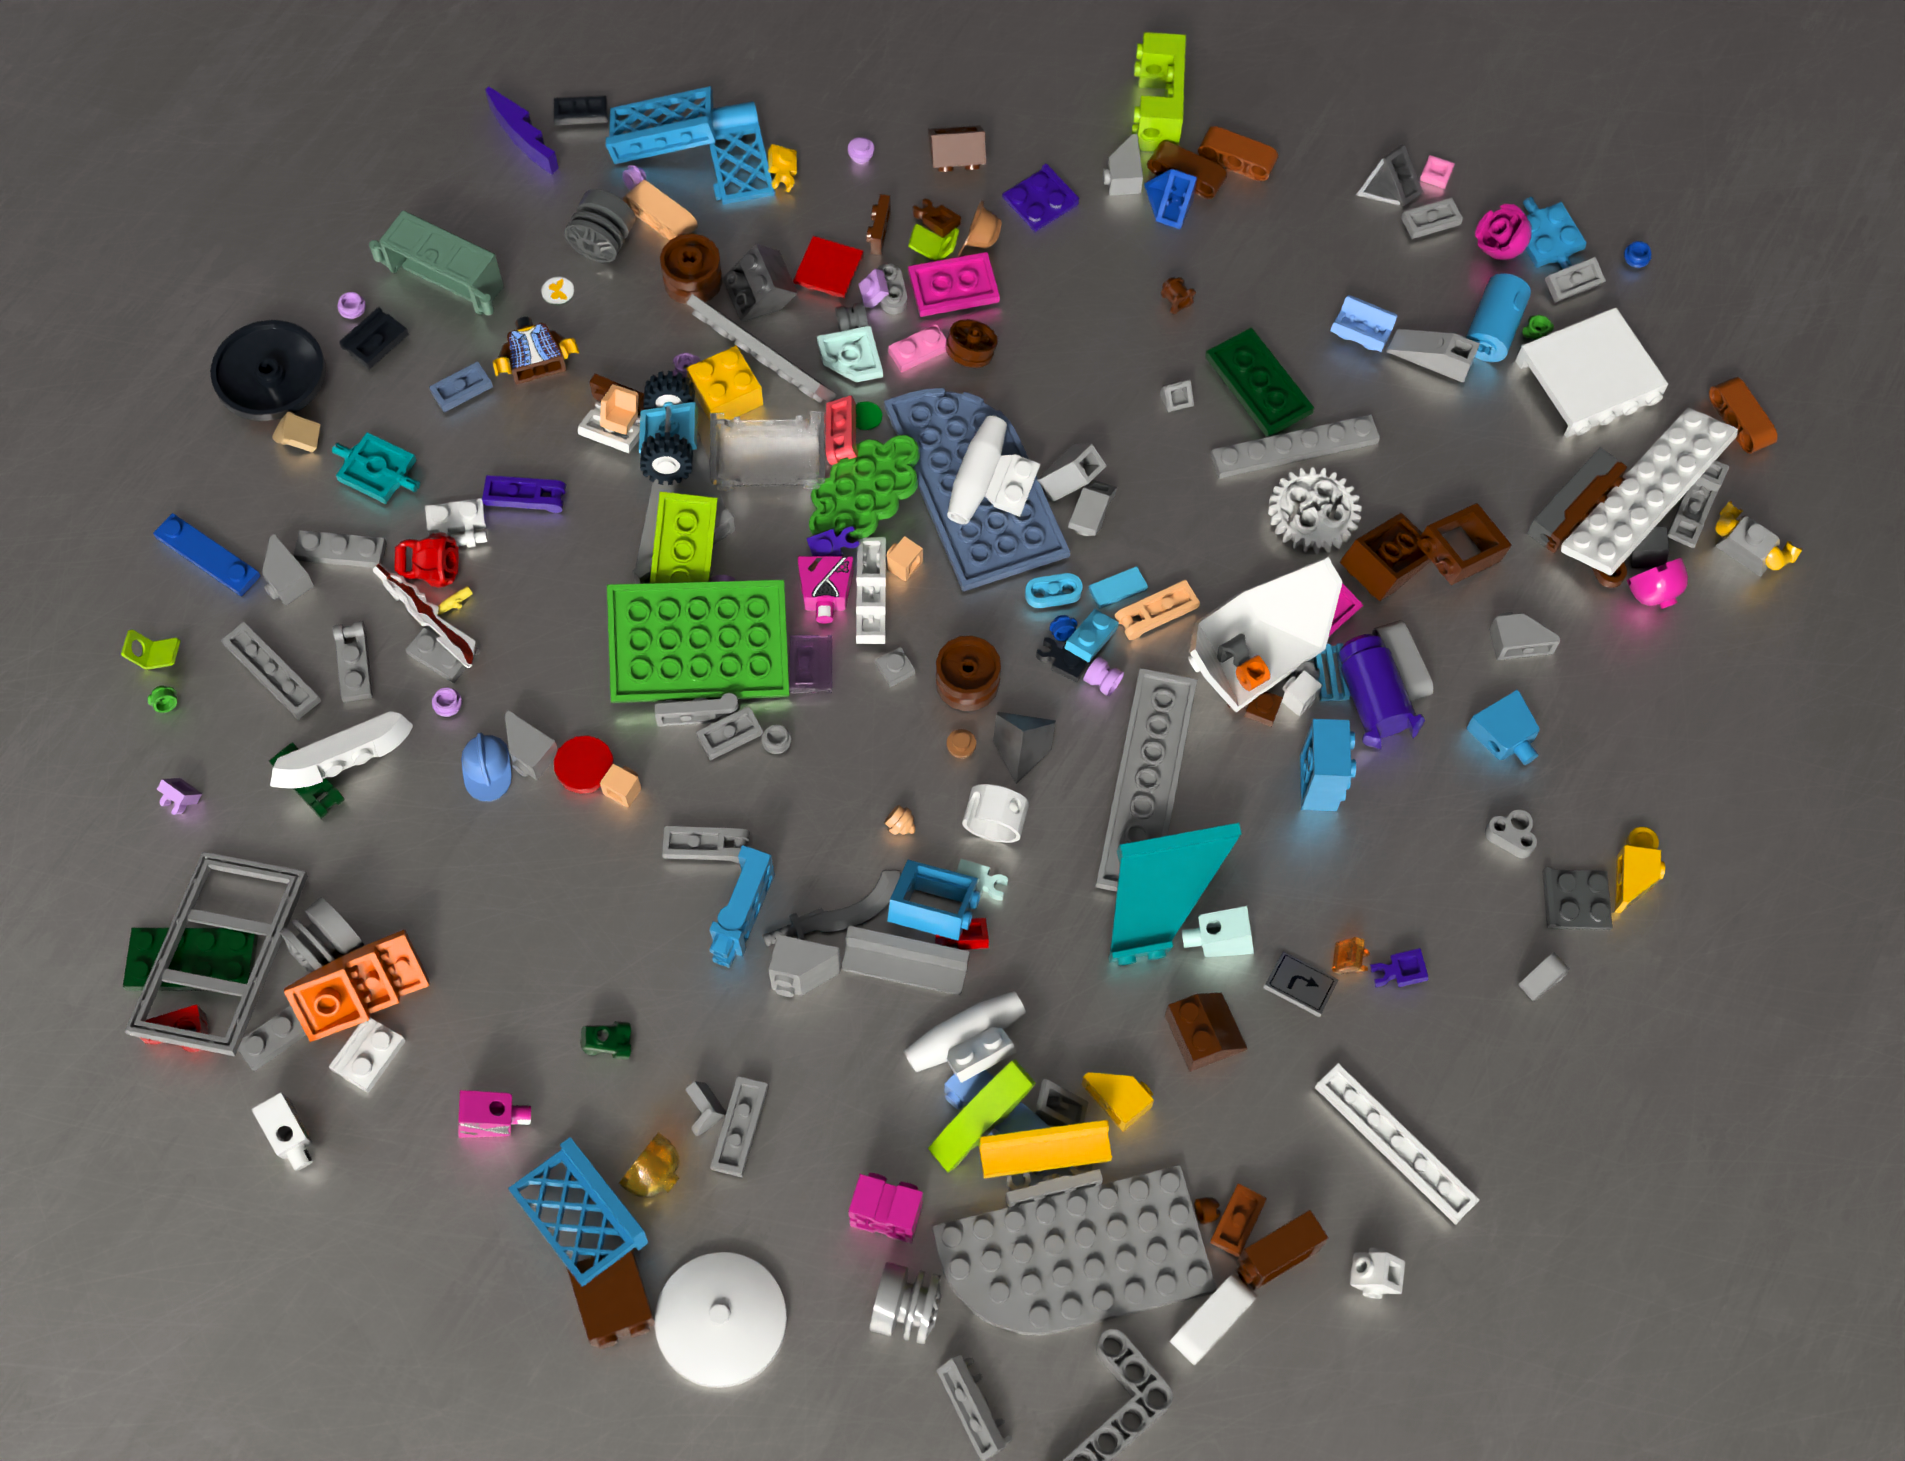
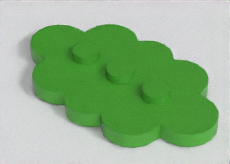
M908 435L894 436L885 444L872 439L864 440L856 445L858 457L840 459L839 463L834 464L831 468L830 477L822 479L812 489L811 498L817 509L809 520V528L812 535L814 536L835 528L837 536H839L843 529L854 526L856 530L848 535L852 538L862 539L874 533L878 527L879 520L894 516L899 509L900 500L910 497L918 488V477L913 469L920 458L917 442Z

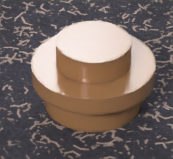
M955 730L947 738V749L950 754L957 758H966L975 751L976 738L968 730Z

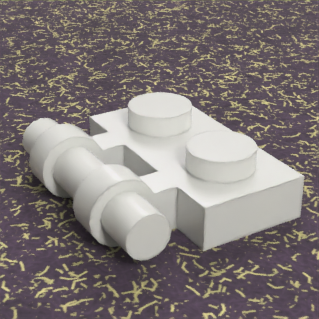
M482 498L425 506L429 535L443 532L450 536V533L465 531V534L452 535L451 537L455 539L457 546L467 545L468 548L476 547L477 543L488 542L486 531L475 532L477 529L487 528Z

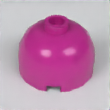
M1503 204L1499 206L1501 209L1494 213L1491 210L1486 213L1478 223L1475 231L1479 248L1488 256L1497 260H1509L1523 253L1531 240V224L1525 213L1514 204Z
M1681 557L1667 562L1666 565L1664 564L1640 573L1626 581L1632 594L1640 603L1647 606L1659 604L1660 608L1664 609L1678 603L1676 597L1684 593L1688 585V574Z

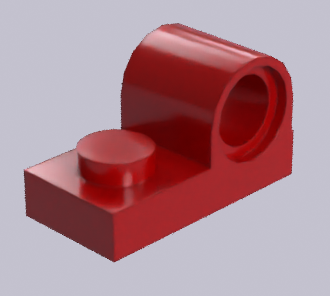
M197 1004L145 1021L184 1030L196 1028V1032L209 1034L206 1014ZM139 1037L145 1044L149 1043L154 1045L163 1043L161 1041ZM181 1046L185 1051L191 1052V1053H193V1052H198V1051L201 1050V1049H196V1048Z

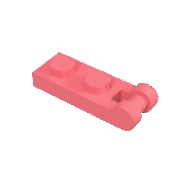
M852 395L826 403V457L830 465L840 462V459L846 457L848 459L858 457L856 446V402Z

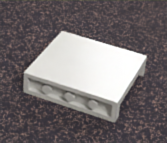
M1617 308L1522 345L1515 360L1520 369L1530 367L1568 425L1564 434L1566 438L1575 434L1578 436L1583 435L1596 425H1607L1620 415L1628 416L1644 405L1652 406L1658 403L1663 398V393L1668 386V382Z

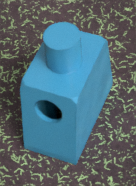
M1518 690L1472 716L1466 728L1498 760H1504L1515 753L1520 761L1527 765L1539 755L1531 745L1540 731L1539 726Z

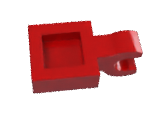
M972 918L969 929H963L959 941L935 935V944L951 947L957 943L958 949L961 950L989 948L986 918Z

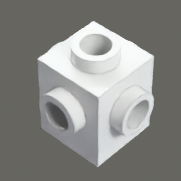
M1368 1248V1252L1354 1253L1350 1285L1362 1290L1363 1295L1370 1298H1382L1383 1294H1402L1405 1261L1379 1248Z

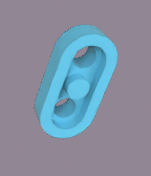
M1071 573L1037 577L1027 583L1025 599L1029 605L1035 608L1072 604L1080 599L1083 585L1080 578ZM1070 589L1072 593L1066 594L1063 590ZM1041 593L1044 597L1037 598L1035 594Z

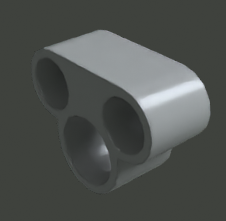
M1514 810L1507 818L1502 816L1493 817L1485 829V836L1490 842L1518 858L1529 857L1537 845L1535 835L1530 832L1533 827V819L1524 810ZM1511 820L1522 822L1526 829H1516L1513 827ZM1494 826L1499 827L1502 831L1496 830ZM1521 842H1525L1529 847L1522 845Z
M1554 952L1519 983V986L1534 1002L1560 982L1568 974L1569 968Z

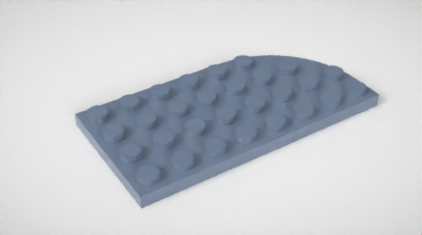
M945 388L918 390L884 401L885 410L896 436L908 435L918 444L920 458L913 467L919 481L918 488L962 592L1070 557L1068 545L1043 489L1036 480L1037 476L1020 517L993 507L994 505L986 497H984L968 524H958L947 516L953 483L969 443L987 416L999 417L1007 424L1001 456L1016 454L1029 459L1014 426L1000 410L996 411L984 403V399L967 392L963 394L945 392Z

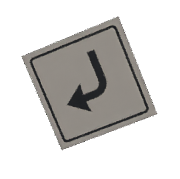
M1283 951L1263 988L1320 1017L1338 979Z

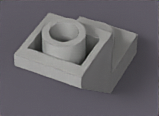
M1092 480L1089 484L1085 485L1068 528L1076 530L1078 534L1083 536H1095L1103 526L1107 506L1114 499L1117 487L1096 480Z

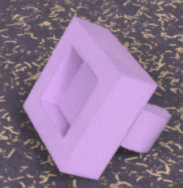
M181 778L162 779L157 788L159 792L164 794L160 799L162 807L170 806L171 802H174L175 806L171 812L173 815L182 814L186 809V805L197 804L202 796V793Z

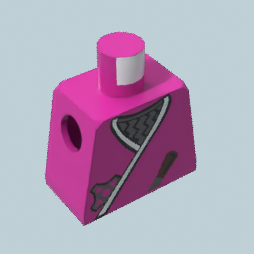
M798 556L799 577L805 610L816 611V621L818 623H831L833 621V611L846 610L853 578V557Z
M460 1090L458 1138L510 1136L511 1125L531 1124V1106L512 1105L511 1093Z

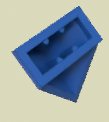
M1170 169L1144 183L1156 219L1155 221L1178 229L1182 228L1194 200L1197 176Z

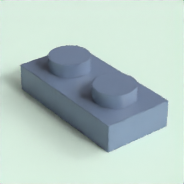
M477 361L429 386V389L445 413L489 390L493 385Z

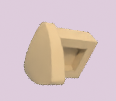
M287 411L273 434V440L283 445L288 444L313 453L317 448L321 424Z

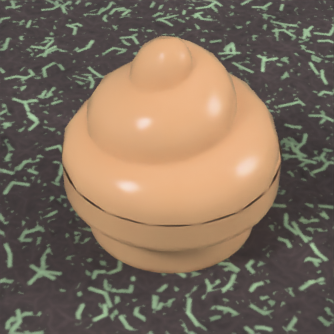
M897 805L884 821V824L889 827L888 831L894 835L899 833L902 835L915 833L914 817L911 814V810Z

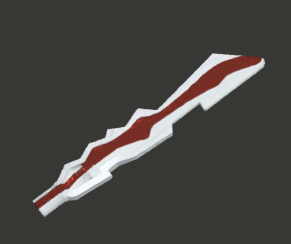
M377 564L373 572L383 581L384 587L395 600L400 599L405 604L407 611L422 626L429 625L440 635V637L436 638L437 641L465 667H472L476 641L438 617L439 607L428 603L425 593H419L416 585L407 583L403 576L392 573L382 564Z

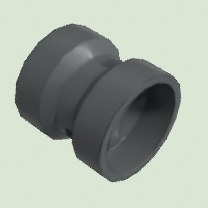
M863 302L854 303L851 308L845 306L835 308L840 332L868 326Z

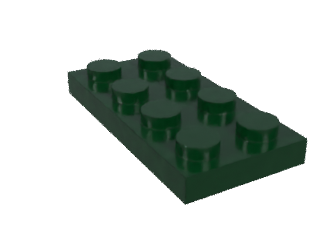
M1252 327L1206 351L1205 358L1266 437H1271L1313 414L1314 406Z
M131 928L123 988L125 990H143L169 928ZM185 928L168 969L247 984L255 964L258 934L227 928ZM162 981L158 991L209 990Z

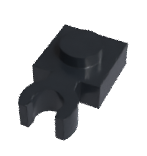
M1045 637L1043 645L1048 647L1050 651L1043 652L1038 649L1036 658L1042 662H1053L1052 671L1077 683L1089 663L1066 650V642L1061 649L1057 647L1053 639Z

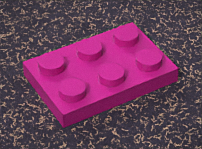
M988 252L908 266V274L920 317L1000 302V295Z

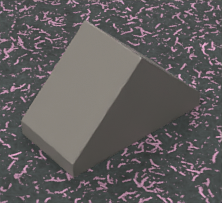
M1044 1079L1042 1080L1035 1114L1049 1126L1058 1127L1084 1123L1088 1101Z

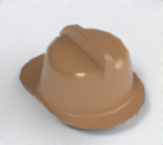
M982 200L975 211L968 236L957 257H959L965 245L987 248L996 243L999 237L1002 222L994 213L983 207L984 201Z

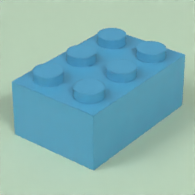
M1312 720L1300 753L1301 810L1337 811L1341 801H1345L1346 789H1350L1351 778H1355L1356 760L1351 759V750H1354L1355 732L1350 731V720Z

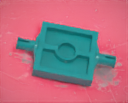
M368 432L351 449L338 442L332 448L333 454L345 458L343 466L336 474L337 480L386 504L400 486L413 492H417V489L420 487V481L407 476L417 461L415 455Z

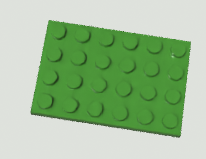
M784 580L607 585L611 703L657 702L665 700L687 701L695 698L713 700L721 699L727 693L734 694L737 699L789 697Z

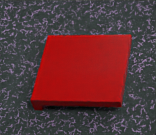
M813 236L793 283L828 293L832 296L845 298L859 263L864 258V251Z

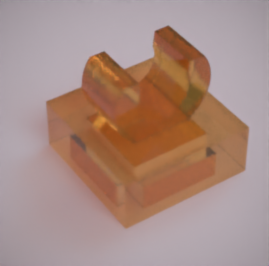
M1352 937L1336 942L1332 971L1340 975L1368 971V967L1362 965L1363 958L1370 956V952L1364 948L1365 940Z

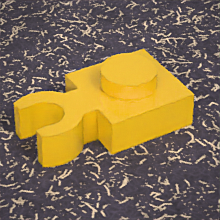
M773 144L768 150V172L776 174L772 180V187L774 189L778 187L780 182L786 185V192H789L793 187V177L797 173V150Z

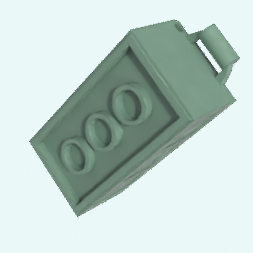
M403 210L381 237L380 243L377 240H372L369 243L373 259L389 267L390 272L396 273L402 266L403 269L471 301L477 314L491 315L494 313L492 302L504 287L494 253Z

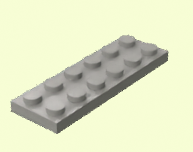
M693 294L686 304L694 309L692 314L713 327L722 336L733 341L736 346L754 356L763 365L777 372L776 374L798 387L807 396L819 403L823 399L828 402L834 401L838 394L713 306Z

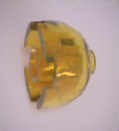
M658 1132L618 1184L628 1192L643 1198L655 1197L662 1190L668 1193L680 1178L675 1174L680 1165L679 1153L676 1147Z

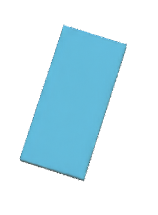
M1136 566L1091 584L1088 589L1098 608L1101 609L1148 590V585Z

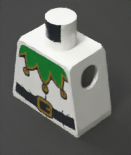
M279 1093L252 1108L256 1119L277 1156L282 1159L289 1158L295 1171L303 1169L313 1162L306 1149L313 1142L292 1101L288 1097ZM292 1132V1138L285 1142V1136Z

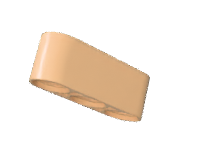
M642 180L623 197V201L633 210L634 215L669 241L679 235L691 234L698 228V223L690 212L646 180Z

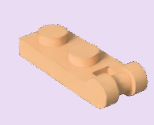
M1184 580L1120 609L1115 614V618L1119 624H1123L1125 627L1124 633L1128 640H1134L1151 629L1199 608L1200 601L1187 580ZM1139 615L1142 620L1135 623L1133 617Z

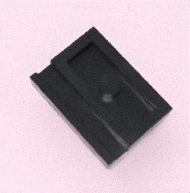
M378 307L342 338L339 343L343 350H347L353 358L370 370L405 339L409 333L406 327Z

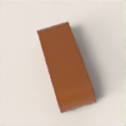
M1212 126L1208 129L1198 148L1199 156L1215 162L1223 168L1258 181L1268 179L1278 159L1277 151L1271 146L1217 126Z
M1734 377L1709 389L1710 401L1726 424L1738 428L1735 439L1746 453L1751 454L1777 442L1778 436L1774 425L1742 379Z

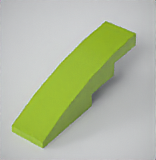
M1016 1059L1012 1060L964 1107L928 1147V1150L947 1172L954 1170L973 1148L979 1146L980 1137L988 1136L995 1126L1002 1123L1033 1088L1036 1082Z

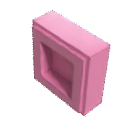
M1429 155L1420 181L1445 189L1455 163Z

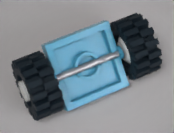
M663 371L658 372V378L652 375L644 386V409L646 410H641L640 469L645 477L649 476L650 481L654 482L658 479V484L663 485L664 481H668V485H673V480L681 483L682 477L687 479L692 471L693 450L697 449L698 407L696 402H694L693 382L690 383V379L687 376L682 379V373L677 372L676 376H673V371H668V375H664Z

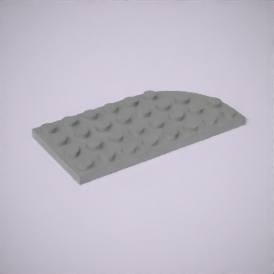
M1181 1165L932 1226L944 1275L956 1296L976 1316L995 1327L998 1326L1017 1332V1334L1047 1335L1212 1294L1217 1290Z

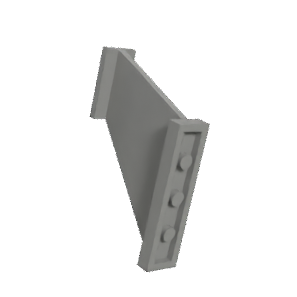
M699 433L697 434V449L693 450L692 471L689 473V477L687 479L682 477L681 483L673 480V485H668V481H664L663 485L658 484V479L652 482L636 567L632 570L635 584L650 583L659 492L718 498L713 545L735 531L734 516L725 508Z

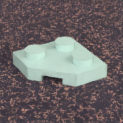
M871 326L817 336V344L824 366L854 382L883 377V370Z

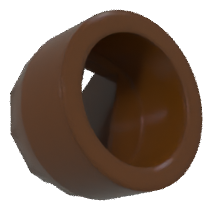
M1203 1197L1196 1199L1194 1202L1197 1219L1202 1225L1214 1222L1221 1215V1211L1216 1209L1220 1204L1215 1198Z

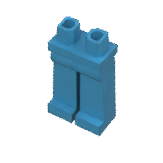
M742 845L738 855L741 874L728 906L721 909L717 918L718 923L713 921L709 929L713 940L709 949L710 953L714 954L712 960L714 963L728 968L731 967L735 955L743 957L746 950L745 943L749 938L775 876L772 856Z

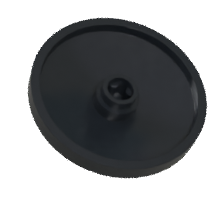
M264 320L248 324L229 335L214 354L210 374L212 385L218 398L231 412L251 420L271 421L283 418L287 411L292 413L300 411L315 398L324 382L326 364L318 342L307 330L287 321Z

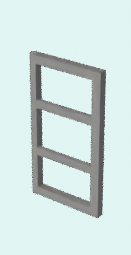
M202 852L125 1029V1033L130 1036L235 1056L283 937L279 932L288 927L308 878L306 871ZM213 869L288 884L272 924L194 909L210 870ZM188 921L266 936L247 984L168 969ZM162 981L241 997L225 1038L145 1022Z

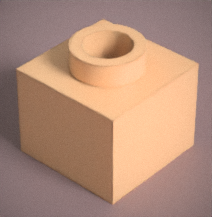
M904 536L898 544L894 543L889 548L886 554L887 570L906 582L923 562V548Z
M612 764L600 782L604 795L627 808L630 807L641 791L638 774L626 766L620 768Z

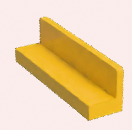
M1102 1120L980 1137L979 1151L983 1178L1111 1161L1112 1154L1108 1137L1109 1121Z

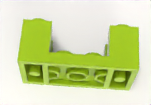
M1144 32L1143 42L1137 43L1136 59H1140V61L1135 60L1134 77H1139L1138 88L1165 89L1164 97L1141 95L1140 107L1135 106L1132 134H1137L1140 151L1154 152L1162 141H1168L1179 146L1183 123L1186 35Z

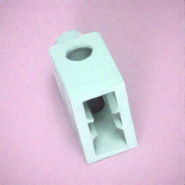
M1247 906L1201 914L1198 916L1199 928L1182 930L1184 948L1203 946L1205 957L1254 954Z

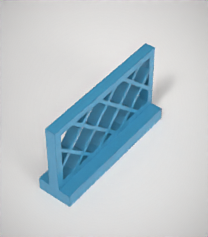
M711 86L610 108L609 137L606 138V147L614 164L716 143V134L713 129V91ZM706 97L699 105L694 104L697 99ZM672 104H680L673 111L668 109ZM687 108L693 110L686 117L681 116ZM655 109L648 117L643 115L647 110ZM629 114L623 122L618 120V116ZM661 114L667 115L660 123L655 121ZM637 119L642 121L636 128L630 126Z
M570 1137L560 1144L561 1150L508 1189L583 1287L632 1249L640 1250L649 1242L641 1226ZM562 1162L567 1168L565 1180L549 1179L550 1170ZM573 1176L576 1181H571V1177ZM529 1185H541L538 1200L524 1199L520 1192ZM547 1186L563 1187L560 1202L544 1200ZM569 1188H580L585 1191L583 1204L566 1202ZM591 1199L594 1204H589V1200ZM530 1206L536 1207V1211L534 1212ZM542 1207L559 1209L556 1223H544L540 1220ZM565 1209L582 1210L579 1225L562 1224ZM587 1211L601 1212L603 1214L601 1227L584 1226ZM608 1222L613 1228H607ZM549 1230H554V1235H553V1236H552V1234L549 1232ZM560 1231L577 1232L574 1247H565L558 1244ZM583 1233L600 1234L597 1249L580 1248ZM605 1235H618L625 1242L614 1251L603 1250ZM567 1254H573L572 1260L568 1257ZM578 1255L595 1256L594 1266L581 1274L576 1267Z

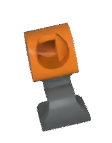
M1241 633L1218 647L1217 659L1219 662L1223 663L1234 656L1233 664L1237 667L1236 676L1245 690L1251 691L1270 680L1269 669L1259 655L1249 657L1244 634Z

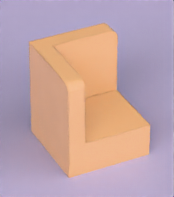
M612 384L601 400L600 426L627 435L638 418V393Z

